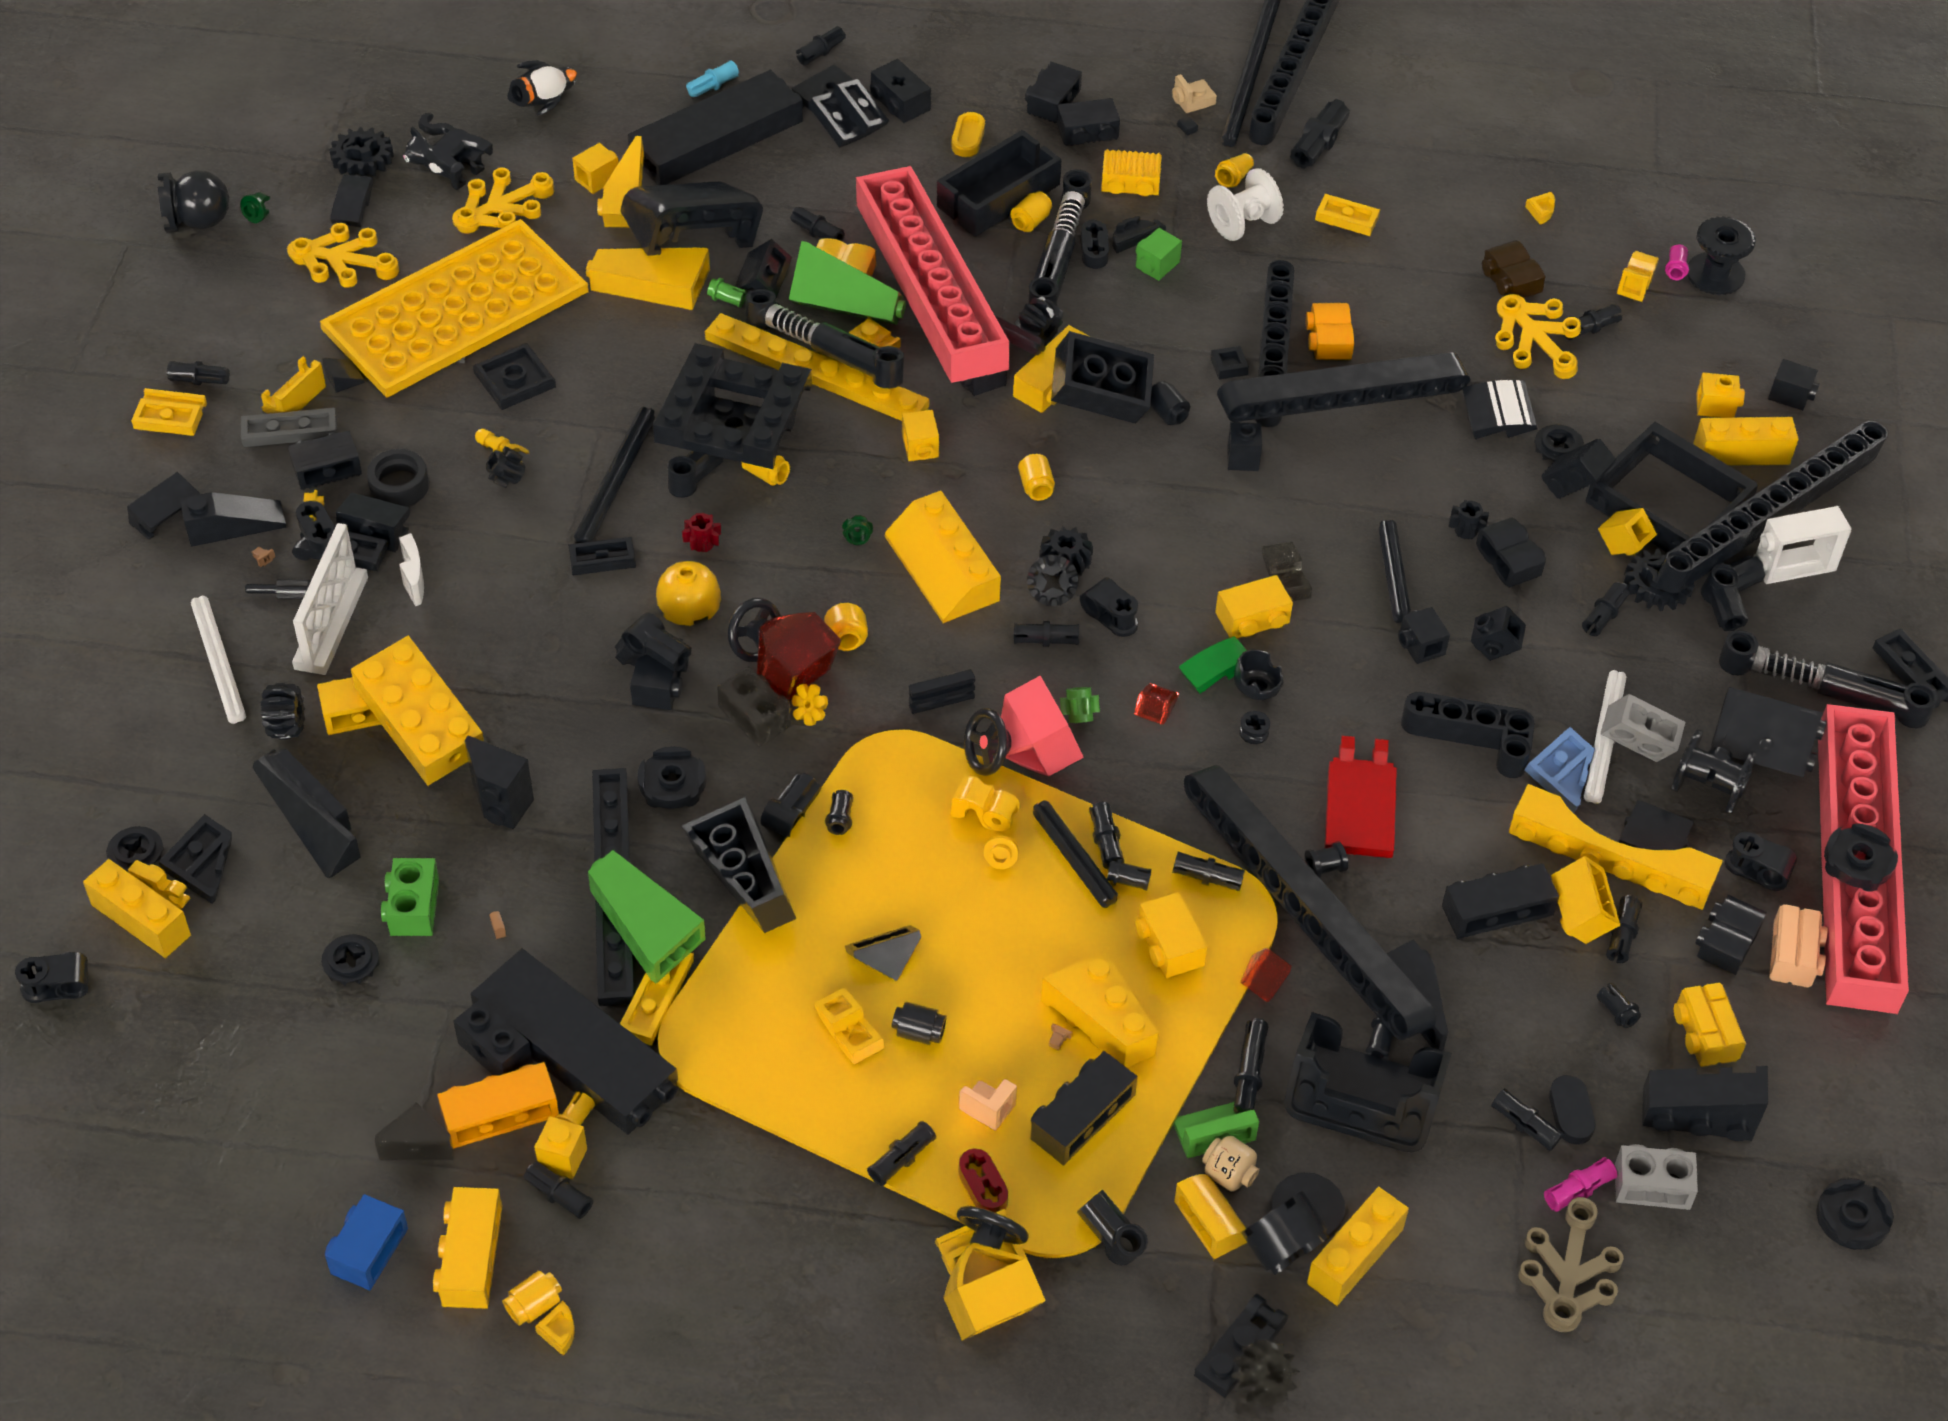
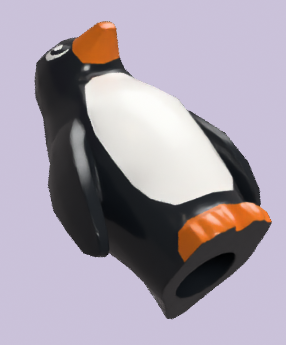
M539 60L519 63L517 68L529 69V71L511 81L507 98L510 102L520 107L544 105L536 114L537 116L545 114L556 107L561 100L562 94L575 84L577 72L569 67L555 68Z

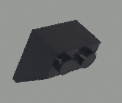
M468 735L465 739L471 779L483 816L494 825H503L514 830L534 801L528 759Z

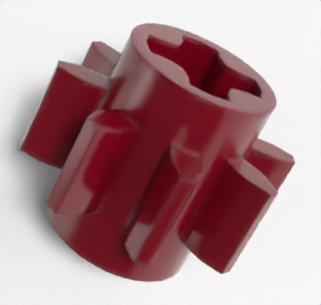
M696 513L690 520H684L685 529L682 530V540L686 543L690 542V549L692 551L708 552L714 545L719 546V536L722 535L721 523H713V515Z

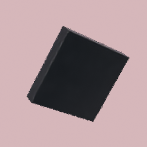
M528 343L473 365L474 374L501 410L556 388L555 379Z

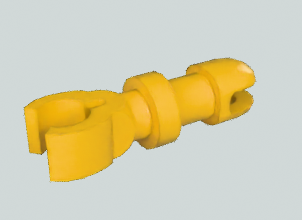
M479 429L475 433L476 441L485 447L493 448V451L498 450L502 452L506 446L516 452L521 451L525 454H530L526 448L518 444H510L507 438L503 436L496 437L494 433L486 429Z

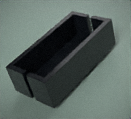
M1021 130L938 179L937 207L953 220L958 218V224L972 235L977 236L1010 216L1012 209L1030 193L1040 191L1046 194L1058 187L1061 179L1062 159L1047 147L1042 146L1040 148L1039 141L1024 130Z

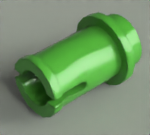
M713 278L711 280L707 295L711 296L712 300L716 301L719 299L739 308L742 307L746 300V289L725 283L723 278L718 280Z

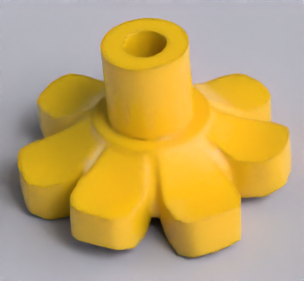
M807 684L799 685L796 688L798 695H794L792 698L793 706L798 707L793 711V716L796 720H804L806 726L816 725V721H822L825 718L824 710L828 706V698L825 695L819 696L820 687L817 684H811L809 687Z

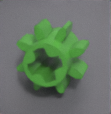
M1091 687L1066 689L1067 697L1060 698V708L1063 715H1068L1069 723L1094 721L1093 713L1100 712L1099 695H1091Z

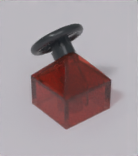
M752 598L739 605L734 611L728 626V641L734 654L743 661L757 662L756 679L782 706L791 701L794 695H798L796 688L799 685L807 684L809 687L831 669L842 641L815 612L781 616L777 607L764 598ZM753 608H760L755 620L749 622L748 625L739 626L746 612ZM748 636L750 639H753L758 652L751 653L745 651L741 647L738 637Z

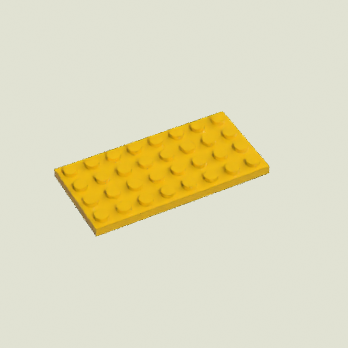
M519 219L321 320L320 325L321 330L388 398L588 293V283L524 221Z

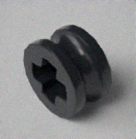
M1260 711L1245 713L1241 718L1239 731L1241 738L1250 744H1260L1266 741L1270 729L1269 717ZM1250 725H1256L1257 729L1260 730H1254L1253 726Z

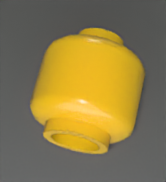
M840 603L827 611L824 617L826 638L832 647L838 650L851 651L860 647L866 641L868 627L866 615L861 607L852 603Z

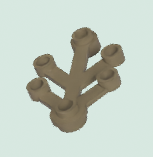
M1584 1197L1571 1200L1565 1213L1566 1222L1571 1228L1564 1260L1549 1242V1235L1544 1229L1539 1227L1531 1228L1525 1238L1526 1248L1532 1253L1539 1254L1560 1282L1558 1293L1542 1275L1543 1268L1539 1262L1531 1259L1525 1260L1518 1272L1520 1281L1527 1286H1533L1544 1301L1543 1317L1549 1327L1559 1332L1573 1331L1580 1324L1582 1312L1598 1304L1604 1306L1611 1305L1618 1294L1617 1285L1613 1281L1602 1279L1596 1283L1593 1290L1574 1298L1577 1285L1604 1271L1608 1273L1617 1272L1624 1260L1623 1253L1618 1248L1606 1247L1601 1255L1580 1265L1586 1230L1592 1228L1598 1214L1596 1205ZM1574 1215H1581L1586 1220H1579ZM1538 1237L1543 1241V1243L1536 1244L1531 1240V1238ZM1605 1257H1614L1617 1263H1610ZM1531 1269L1535 1271L1537 1275L1529 1276L1525 1273L1524 1270ZM1607 1289L1611 1292V1295L1604 1296L1599 1290ZM1556 1312H1564L1568 1318H1561Z

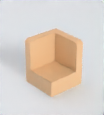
M1006 1079L1002 1081L997 1089L983 1081H978L972 1090L964 1086L960 1091L959 1109L996 1131L1016 1105L1017 1086Z

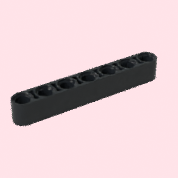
M1275 260L1268 266L1258 377L1287 374L1295 270L1294 266L1286 260ZM1282 416L1256 419L1255 421L1261 423V426L1274 427L1281 422Z

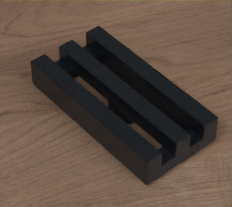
M632 537L568 544L572 576L636 568Z
M972 669L909 685V708L911 713L916 714L974 699L975 676Z

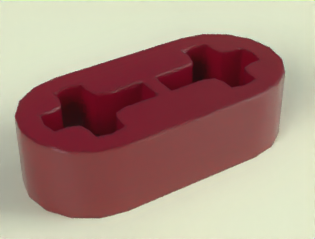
M976 1148L965 1151L959 1159L958 1173L975 1207L995 1213L1003 1209L1006 1210L1009 1192L989 1154ZM970 1163H974L977 1167L982 1166V1177L979 1178L974 1169H969ZM985 1188L989 1189L993 1197L998 1196L997 1202L993 1203L990 1198L985 1199Z

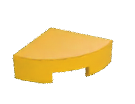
M1552 192L1529 198L1526 201L1525 207L1540 225L1547 222L1553 215L1555 197Z
M563 1300L535 1326L536 1333L561 1355H564L570 1348L575 1333L571 1310Z

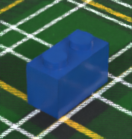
M364 1194L357 1206L353 1205L349 1209L345 1217L344 1227L339 1235L332 1237L326 1247L325 1258L330 1274L371 1290L408 1230L404 1210Z

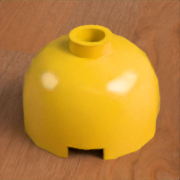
M683 561L668 567L661 575L656 590V601L666 620L677 625L691 626L694 625L695 620L703 619L708 616L709 620L715 615L720 607L721 591L716 576L707 566L699 562Z

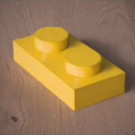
M1325 194L1316 211L1315 220L1370 236L1379 218L1380 209Z

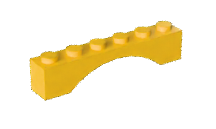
M1530 784L1527 785L1515 809L1508 832L1521 840L1530 841L1550 849L1554 853L1563 854L1575 860L1585 856L1603 867L1605 872L1613 874L1619 879L1631 881L1646 887L1652 892L1661 893L1685 905L1701 910L1704 909L1723 862L1721 859L1690 847L1677 850H1649L1635 848L1611 840L1584 824L1567 807L1560 796Z

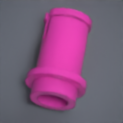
M1678 244L1670 248L1669 262L1665 267L1666 274L1672 280H1681L1689 272L1687 264L1688 249L1684 245Z

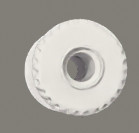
M1256 168L1249 171L1245 180L1246 190L1235 195L1221 185L1215 186L1209 191L1207 198L1209 216L1214 227L1217 228V231L1229 241L1240 239L1245 231V219L1251 221L1261 218L1269 224H1273L1281 219L1282 212L1284 211L1283 198L1276 181L1265 170Z

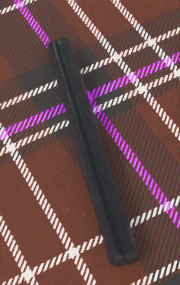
M641 407L635 416L574 534L575 544L593 541L655 420V411L652 408Z

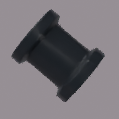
M1339 841L1332 843L1329 848L1318 851L1309 849L1304 853L1305 862L1319 878L1324 873L1335 870L1339 872L1348 870L1347 854L1344 846Z

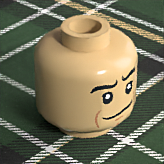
M1227 1136L1222 1140L1216 1138L1210 1144L1202 1159V1163L1205 1164V1174L1231 1192L1238 1190L1242 1185L1247 1188L1250 1187L1260 1170L1255 1166L1257 1162L1256 1152L1233 1136Z

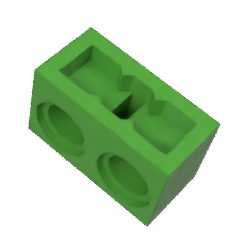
M393 858L392 871L386 872L385 891L389 893L388 901H382L381 919L382 922H387L390 936H433L439 874L435 858Z

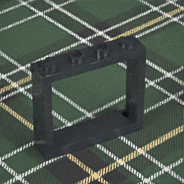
M1654 422L1616 457L1614 465L1597 483L1590 485L1586 503L1609 517L1617 511L1643 508L1612 488L1648 454L1655 456L1730 502L1710 524L1754 496L1759 484L1659 423ZM1643 508L1657 533L1649 541L1650 543L1668 552L1691 538Z

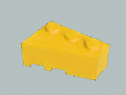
M1106 951L1042 978L1041 1001L1048 1007L1053 1006L1064 1015L1066 1022L1073 1028L1077 1026L1091 1038V1043L1102 1052L1106 1051L1126 1068L1156 1055L1158 1031Z

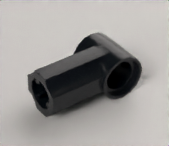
M691 451L686 456L672 458L668 462L669 492L673 496L680 498L693 495L696 491V483L723 462V458Z
M807 773L796 774L778 800L772 798L767 803L761 815V826L785 837H790L793 827L801 816L805 817L806 810L821 791V785L817 783L813 776Z
M1103 1189L1077 1211L1079 1216L1104 1244L1105 1253L1114 1264L1120 1266L1128 1265L1146 1250L1148 1238L1144 1229L1139 1225L1130 1223ZM1120 1237L1126 1238L1131 1242L1132 1252L1126 1251L1121 1246Z

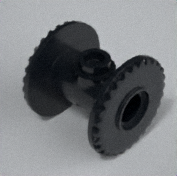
M1717 216L1716 218L1705 220L1699 226L1696 238L1699 246L1705 252L1694 256L1689 261L1687 276L1696 288H1699L1700 291L1711 293V295H1726L1736 292L1743 285L1745 270L1738 261L1748 256L1754 250L1756 244L1754 232L1747 224L1742 223L1743 221H1738L1736 218L1732 219L1731 217Z
M1697 729L1679 762L1672 789L1678 792L1685 777L1703 784L1710 781L1712 782L1711 787L1731 795L1725 812L1732 813L1747 786L1757 753L1751 750L1744 766L1733 762L1731 759L1732 753L1725 748L1714 747L1709 752L1698 748L1703 730Z

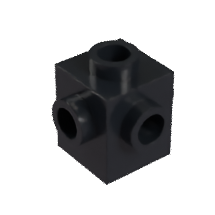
M1508 606L1483 613L1475 617L1471 643L1489 661L1509 655L1522 649L1526 624Z

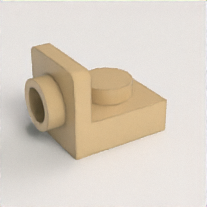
M1182 75L1175 76L1172 96L1174 101L1186 113L1216 105L1217 96L1204 79L1188 84Z

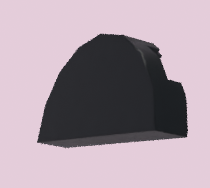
M1140 216L1127 218L1117 224L1116 230L1113 233L1112 246L1117 254L1138 245L1142 239H1146L1158 228L1166 231V226L1156 219L1152 222L1140 220Z

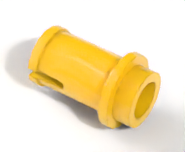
M576 1092L564 1112L555 1118L581 1125L595 1107V1102L589 1095Z

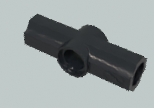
M1335 99L1332 102H1328L1316 118L1311 117L1307 121L1302 137L1291 150L1290 158L1297 167L1305 169L1308 166H1313L1324 150L1329 151L1333 147L1338 131L1349 118L1350 109L1346 107L1344 101Z

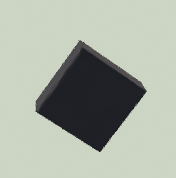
M1241 346L1211 350L1210 359L1219 380L1248 375L1249 366Z

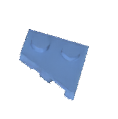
M1569 727L1536 756L1524 771L1548 792L1560 796L1567 807L1574 813L1581 802L1582 789L1587 780L1588 767L1592 761L1595 748Z

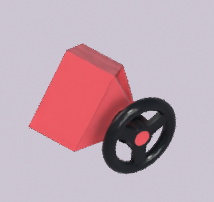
M1041 675L1005 694L1001 716L992 709H980L971 716L965 729L964 751L970 767L977 774L989 776L997 772L1004 763L1005 758L1048 777L1084 758L1067 721ZM985 718L991 720L992 723L986 732L980 733L976 731L981 720ZM974 743L978 744L980 751H982L983 765L976 757Z

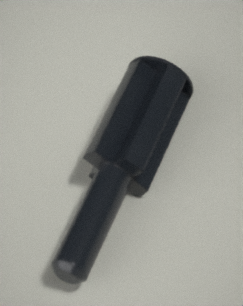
M277 579V584H246L245 592L277 594L278 599H303L311 580Z

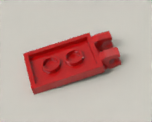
M1341 736L1339 758L1333 757V761L1329 762L1324 849L1331 847L1332 843L1339 841L1344 846L1346 854L1393 858L1397 767H1393L1394 763H1387L1389 740L1375 739L1372 761L1354 759L1355 737Z

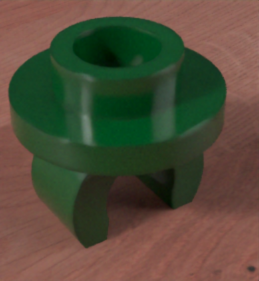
M261 192L244 196L240 202L241 212L244 217L252 223L263 221L269 213L264 203L270 200V196Z

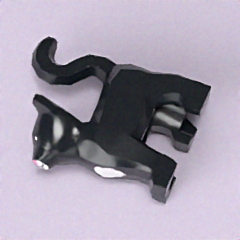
M425 113L418 121L419 128L425 134L432 136L445 135L437 143L430 145L416 128L411 127L412 138L406 144V151L403 157L408 163L425 165L433 173L449 178L452 182V187L459 190L466 184V180L461 174L464 170L462 163L468 164L471 173L478 175L485 170L481 161V155L486 153L490 156L493 154V145L480 136L454 128L447 123L430 124L434 116L432 113Z

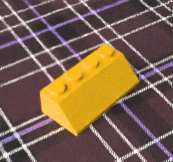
M941 490L912 501L885 532V538L942 623L1000 601V574Z

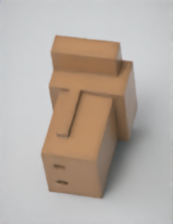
M257 547L252 551L253 557L257 559L260 567L266 566L276 557L273 549L268 551Z
M1054 1023L1052 1024L1051 1030L1054 1033L1050 1038L1049 1046L1059 1050L1067 1038H1072V1031Z

